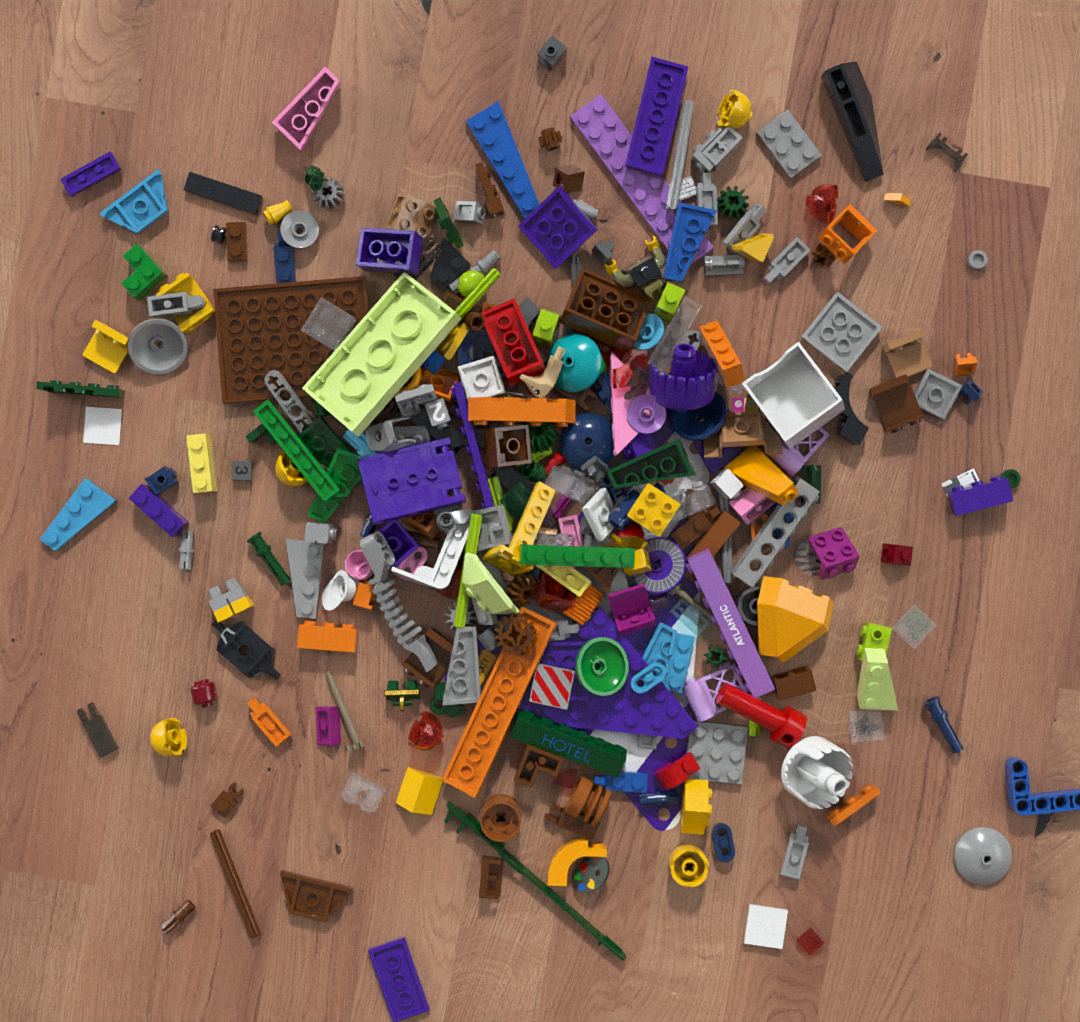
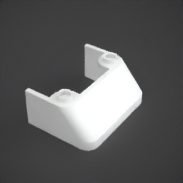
M470 519L463 525H455L449 531L440 529V531L447 533L434 568L421 566L417 568L413 575L392 567L391 571L393 574L423 586L436 589L447 588L466 544ZM445 520L443 523L449 524L450 520Z

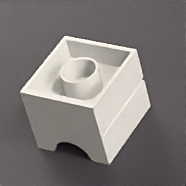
M799 342L789 348L769 368L754 374L742 383L789 449L845 410L842 398Z

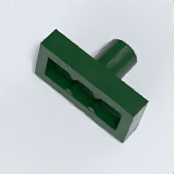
M262 423L245 436L253 444L262 436L271 446L277 443Z

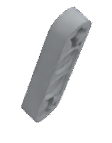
M276 370L270 371L265 377L266 386L299 432L302 433L305 430L303 429L305 424L302 420L299 423L298 420L302 419L304 415L306 416L304 421L307 425L312 424L315 420L283 375ZM271 375L273 377H278L277 383L279 386H281V384L284 385L278 391L275 390L278 387L276 383H271L269 381L271 379ZM288 391L291 396L290 399L283 400L280 397V392ZM294 406L300 407L302 414L299 416L293 415L291 408Z

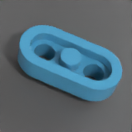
M659 662L650 664L633 676L631 680L632 689L637 693L648 691L665 678L666 668ZM655 668H658L660 670V674L658 676H655L653 674V670ZM640 679L644 681V686L642 687L637 685V681Z

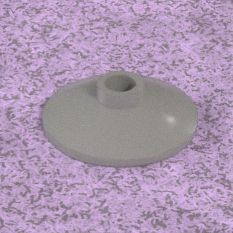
M293 211L283 218L280 232L283 240L288 245L301 249L311 246L316 241L319 234V226L311 214L305 211ZM302 229L303 233L297 234L296 230Z

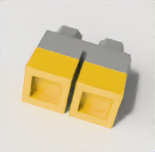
M236 578L224 582L229 591L225 594L222 593L219 585L208 590L211 598L209 603L218 622H222L254 606L245 591L244 585L240 586Z

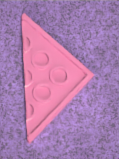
M612 354L609 357L612 392L611 413L613 414V454L616 456L639 433L630 425L627 418V410L630 403L640 395H650V392ZM644 410V415L650 416V410Z

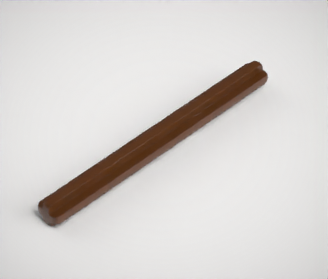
M220 829L214 830L210 833V837L251 938H256L261 934V931Z

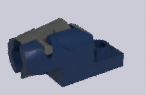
M656 482L654 487L666 494L663 485ZM632 490L626 497L618 499L608 516L612 526L623 531L634 521L627 514L641 493Z

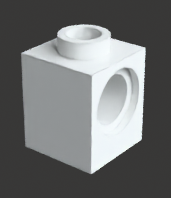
M729 469L722 470L710 482L725 499H735L742 492L740 489L744 486Z

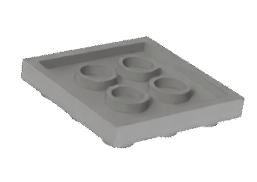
M837 291L801 338L841 370L847 372L881 330L882 326Z
M694 720L699 727L688 736L687 753H692L701 769L688 778L742 784L748 726L705 721L698 722Z

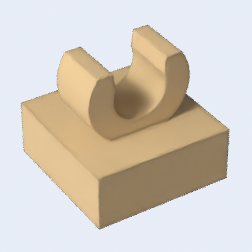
M658 276L640 286L652 299L654 298L652 292L656 289L660 294L663 293L661 288L663 283Z

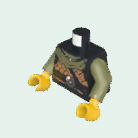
M652 236L654 240L650 243L645 240L647 247L652 253L622 270H618L616 261L612 259V265L608 266L605 263L607 273L613 275L621 286L629 288L640 287L661 275V269L665 266L666 259L659 248L660 245L655 236Z

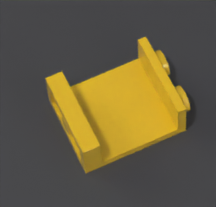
M189 273L179 274L175 277L173 283L163 285L159 289L160 292L156 294L157 296L186 292L191 296H201L207 302L204 308L193 310V314L174 316L179 324L178 327L185 334H188L215 315V308Z

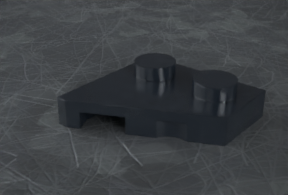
M443 238L430 278L445 291L449 284L454 282L470 266V263Z

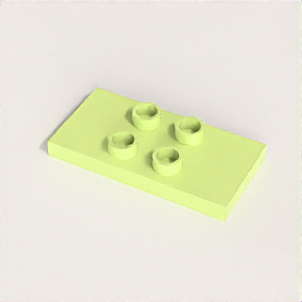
M403 272L302 389L359 437L457 325L461 318L444 302L407 273Z

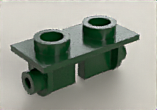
M310 165V167L303 166L306 170L305 182L313 191H319L323 181H329L320 168Z
M803 465L802 480L820 491L818 494L819 498L815 503L820 504L821 466Z

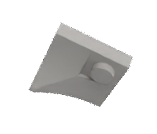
M503 504L472 511V514L482 515L477 551L511 543L512 535Z

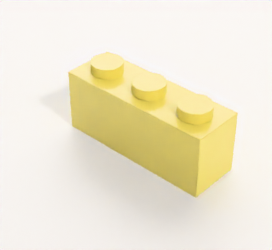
M205 433L186 436L193 493L216 492L211 435Z

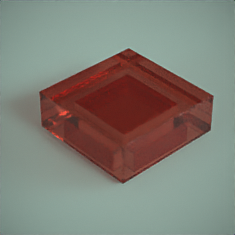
M811 927L796 939L809 955L813 954L824 944Z

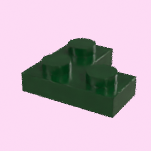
M441 197L433 200L436 206L433 210L438 218L437 221L442 230L446 229L447 233L445 234L450 244L454 242L457 249L464 246L462 238L452 222L449 211Z

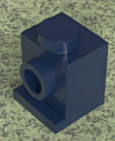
M167 466L162 467L151 476L145 478V481L155 495H161L179 483L176 479L178 475L174 469ZM161 476L165 478V481L163 483H160L159 478Z

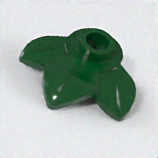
M446 681L439 683L434 690L435 697L430 703L432 712L437 715L446 714L449 717L462 715L466 710L461 704L443 705V708L437 707V702L443 701Z

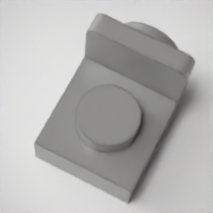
M456 201L455 221L483 224L485 217V206L476 201Z

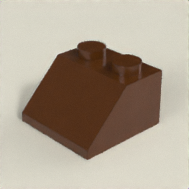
M528 425L483 429L487 467L532 463Z

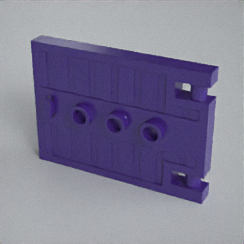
M449 437L358 459L374 525L466 503L465 494L460 492L462 483L454 453L449 451V447H451ZM441 449L442 453L437 454L436 450ZM453 492V496L448 497L447 493Z

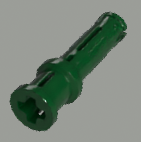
M260 531L249 538L247 543L252 545L257 552L256 556L262 558L282 587L291 581V578L271 552V546L267 545Z

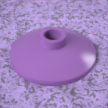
M640 395L630 403L627 410V418L630 425L636 431L653 433L663 426L666 419V408L656 402L655 396ZM644 410H650L651 415L645 416Z

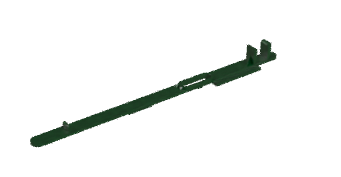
M452 802L446 804L450 812L444 822L448 823L454 815L463 821L456 830L457 834L465 827L471 828L495 849L498 855L518 873L526 876L599 940L598 946L603 944L619 959L623 961L626 959L625 953L608 936L603 935L517 860L515 856L509 853L504 848V842L493 841L486 837L478 819L471 813L466 815Z

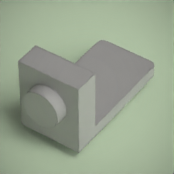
M718 128L716 131L712 130L705 137L707 141L703 145L699 143L692 151L694 154L691 160L696 163L695 167L701 173H710L715 166L702 152L722 132L721 128Z

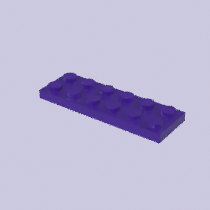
M651 57L625 167L662 177L688 66Z

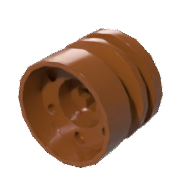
M581 776L570 795L564 813L577 818L582 811L584 812L582 821L586 823L589 817L592 816L589 825L595 827L607 810L611 790L606 788L603 794L600 795L603 786L599 785L595 791H592L593 781Z
M496 794L488 798L483 804L480 824L486 837L497 842L509 841L520 830V806L511 796ZM498 813H504V818L502 816L498 818Z

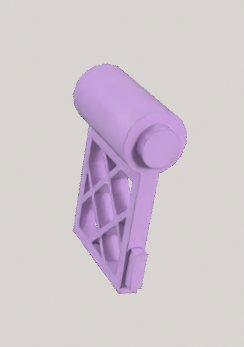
M820 427L817 431L823 436L819 441H811V435H809L808 441L799 442L798 444H808V453L805 456L799 452L798 444L795 445V448L789 449L782 438V454L768 456L792 477L827 439L829 434Z
M727 661L723 663L722 668L718 666L719 670L697 680L693 677L684 681V692L698 722L705 721L727 709L723 706L717 708L714 702L721 682H727L746 692L734 663L730 664ZM730 669L734 674L732 683L723 680L724 673ZM711 678L718 680L715 691L708 689L706 680Z

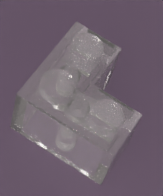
M553 465L544 483L556 490V494L567 497L583 507L601 489L596 486V481L588 477L585 479L584 473L578 470L572 472V469L564 465L561 468Z

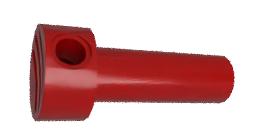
M727 682L723 684L717 694V704L771 731L770 739L787 749H791L797 744L804 733L807 716L789 706L779 710Z

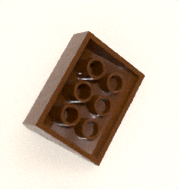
M582 267L559 323L630 353L637 340L652 298L631 288L623 287L615 281Z

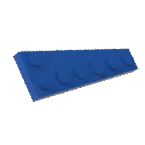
M496 102L466 120V123L525 219L540 204L500 103Z

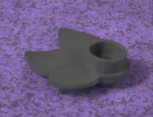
M462 504L433 511L437 516L438 527L444 531L453 529L455 525L465 524L472 514L471 510L463 509ZM445 520H450L449 524H444L443 522Z

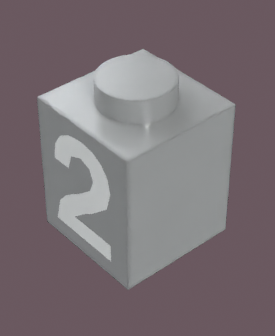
M444 399L425 404L432 427H437V430L448 427V423H451Z

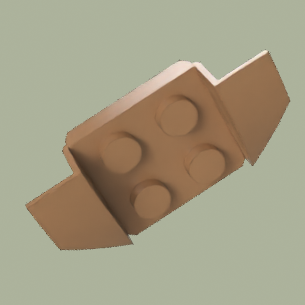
M761 411L728 412L721 429L703 441L704 458L722 457V447L764 445L765 455L782 454L781 437L765 423Z

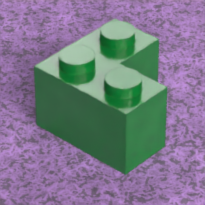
M137 243L123 255L135 271L121 284L139 301L168 276L146 250Z

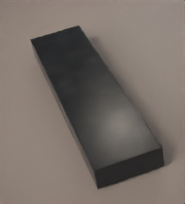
M189 172L183 189L186 192L256 215L263 198L262 195Z

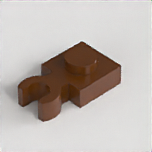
M236 782L229 786L228 793L223 790L211 804V807L224 818L237 805L238 801L234 798L241 796L244 792L243 788L238 793L233 790L237 784Z

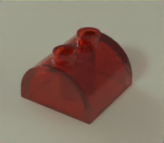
M540 569L538 605L546 610L556 612L574 608L576 594Z

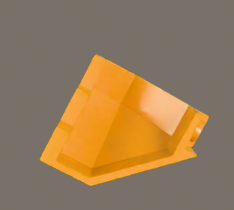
M764 576L757 602L759 655L778 657L784 663L829 630L834 603L830 597L825 595L815 596L812 594L813 590L798 585L795 587L788 585L789 581L785 579Z

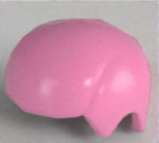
M362 550L353 551L344 562L346 572L356 580L364 581L374 573Z

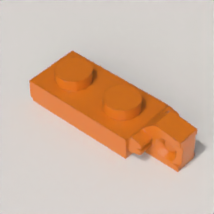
M254 697L247 703L253 710L250 713L252 719L276 747L292 735L283 722L264 702L260 704Z

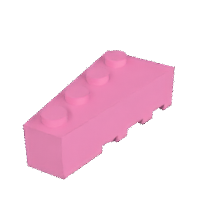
M324 67L272 121L274 127L301 153L340 86L339 79Z

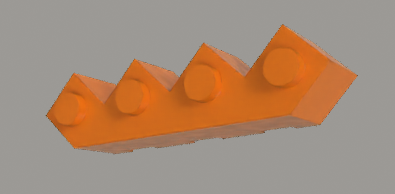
M468 397V421H475L476 425H488V422L496 421L503 422V426H515V422L530 423V426L535 427L541 426V423H556V427H568V423H575L576 400Z

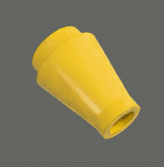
M286 200L282 203L266 207L263 215L270 225H276L293 209Z

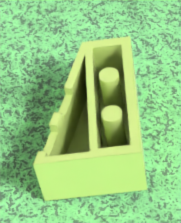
M865 648L857 689L860 709L898 711L884 649Z

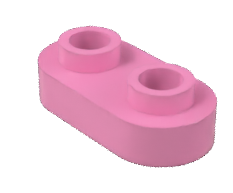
M420 546L401 562L398 569L404 571L408 567L411 569L410 574L414 575L417 568L423 566L428 558L427 550ZM416 552H420L422 554V557L420 559H417L415 557ZM399 577L400 579H402V580H404V581H410V580L404 579V578H402V577Z

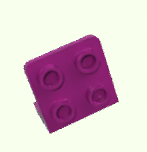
M835 528L809 537L808 542L821 562L818 572L821 580L831 579L839 574L850 573L856 569L860 555L843 528Z
M644 584L608 595L620 636L657 625Z

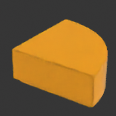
M887 193L884 197L885 201L896 205L910 206L911 203L910 198L902 193Z

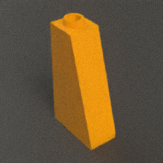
M750 446L724 467V469H729L745 487L783 506L799 494L794 483L756 446Z

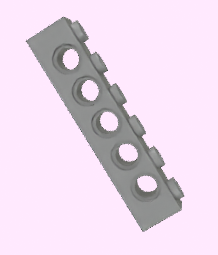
M799 477L793 482L799 494L785 506L778 503L731 571L733 575L751 587L761 582L765 569H769L773 565V558L777 552L780 553L784 549L786 539L793 536L798 522L805 519L808 514L807 509L810 505L813 506L819 498L818 494L820 491ZM802 496L803 503L800 506H795V499ZM788 512L792 513V519L784 522V515ZM777 528L781 529L780 536L774 538L772 532ZM763 545H770L769 552L761 553ZM752 561H759V566L756 569H750Z

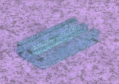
M682 598L669 610L697 637L710 624L703 615ZM680 604H685L704 624L701 625ZM678 608L700 629L696 631L675 610Z

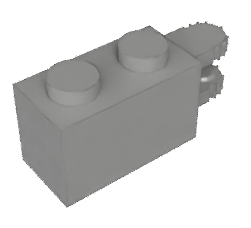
M186 292L147 297L149 316L154 319L193 314V310L202 309L207 303L201 296H191Z

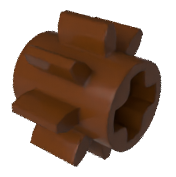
M547 128L541 131L542 136L538 137L541 148L545 147L546 151H552L560 147L559 143L562 142L560 131L556 132L555 128Z
M820 243L812 252V255L815 256L813 262L820 267L825 265L830 267L837 258L825 245Z

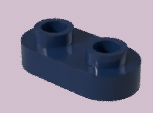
M717 823L712 828L715 854L720 861L729 862L735 856L732 831L726 823ZM720 829L725 830V833L723 835L718 834V831ZM723 848L728 849L726 854L721 853Z

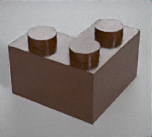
M527 744L514 781L532 788L539 770L557 777L564 757Z

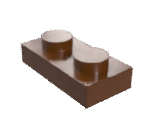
M246 222L226 223L227 261H248Z

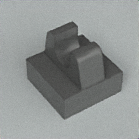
M600 240L595 244L591 252L605 265L613 256L611 251L616 245L611 240L606 244Z
M595 455L581 466V470L593 481L599 482L604 479V473L608 471V466Z

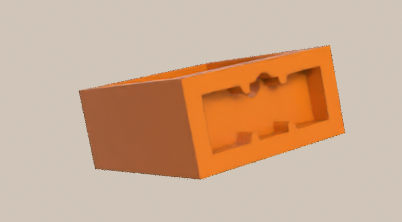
M849 204L817 239L845 265L877 232V229ZM839 221L860 241L853 249L832 230Z

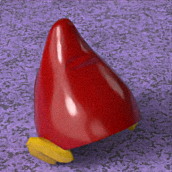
M636 521L630 523L623 531L617 529L616 534H610V539L616 545L638 550L646 547L648 544L645 541V533L642 526Z

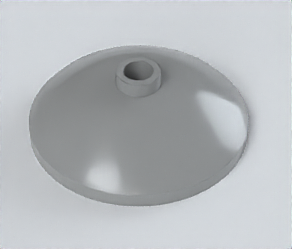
M150 319L134 328L129 337L128 350L132 361L140 369L152 374H165L177 369L185 360L187 340L182 330L176 324L165 319ZM155 340H160L161 343H160V344H156L154 341H155Z
M976 827L966 831L958 839L954 848V862L959 873L969 882L978 885H989L999 881L1007 874L1012 862V850L1009 842L1000 832L989 827ZM985 856H989V860L987 862H984Z

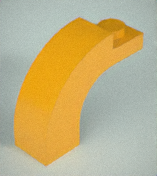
M586 837L566 842L555 852L550 861L547 886H567V873L572 862L584 856L607 857V846L601 842H592V845H588V838Z

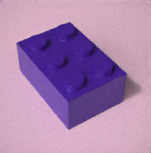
M361 228L356 266L370 272L397 274L405 272L411 275H418L423 237L415 231Z

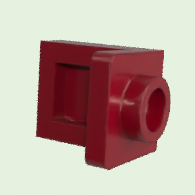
M883 543L881 562L911 566L913 547Z

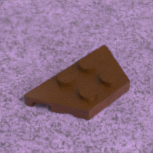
M285 870L280 872L284 885V894L287 899V908L290 914L327 922L353 891V887Z

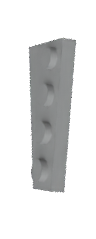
M286 539L296 616L317 619L324 543Z
M476 625L456 628L442 705L477 703L481 696Z

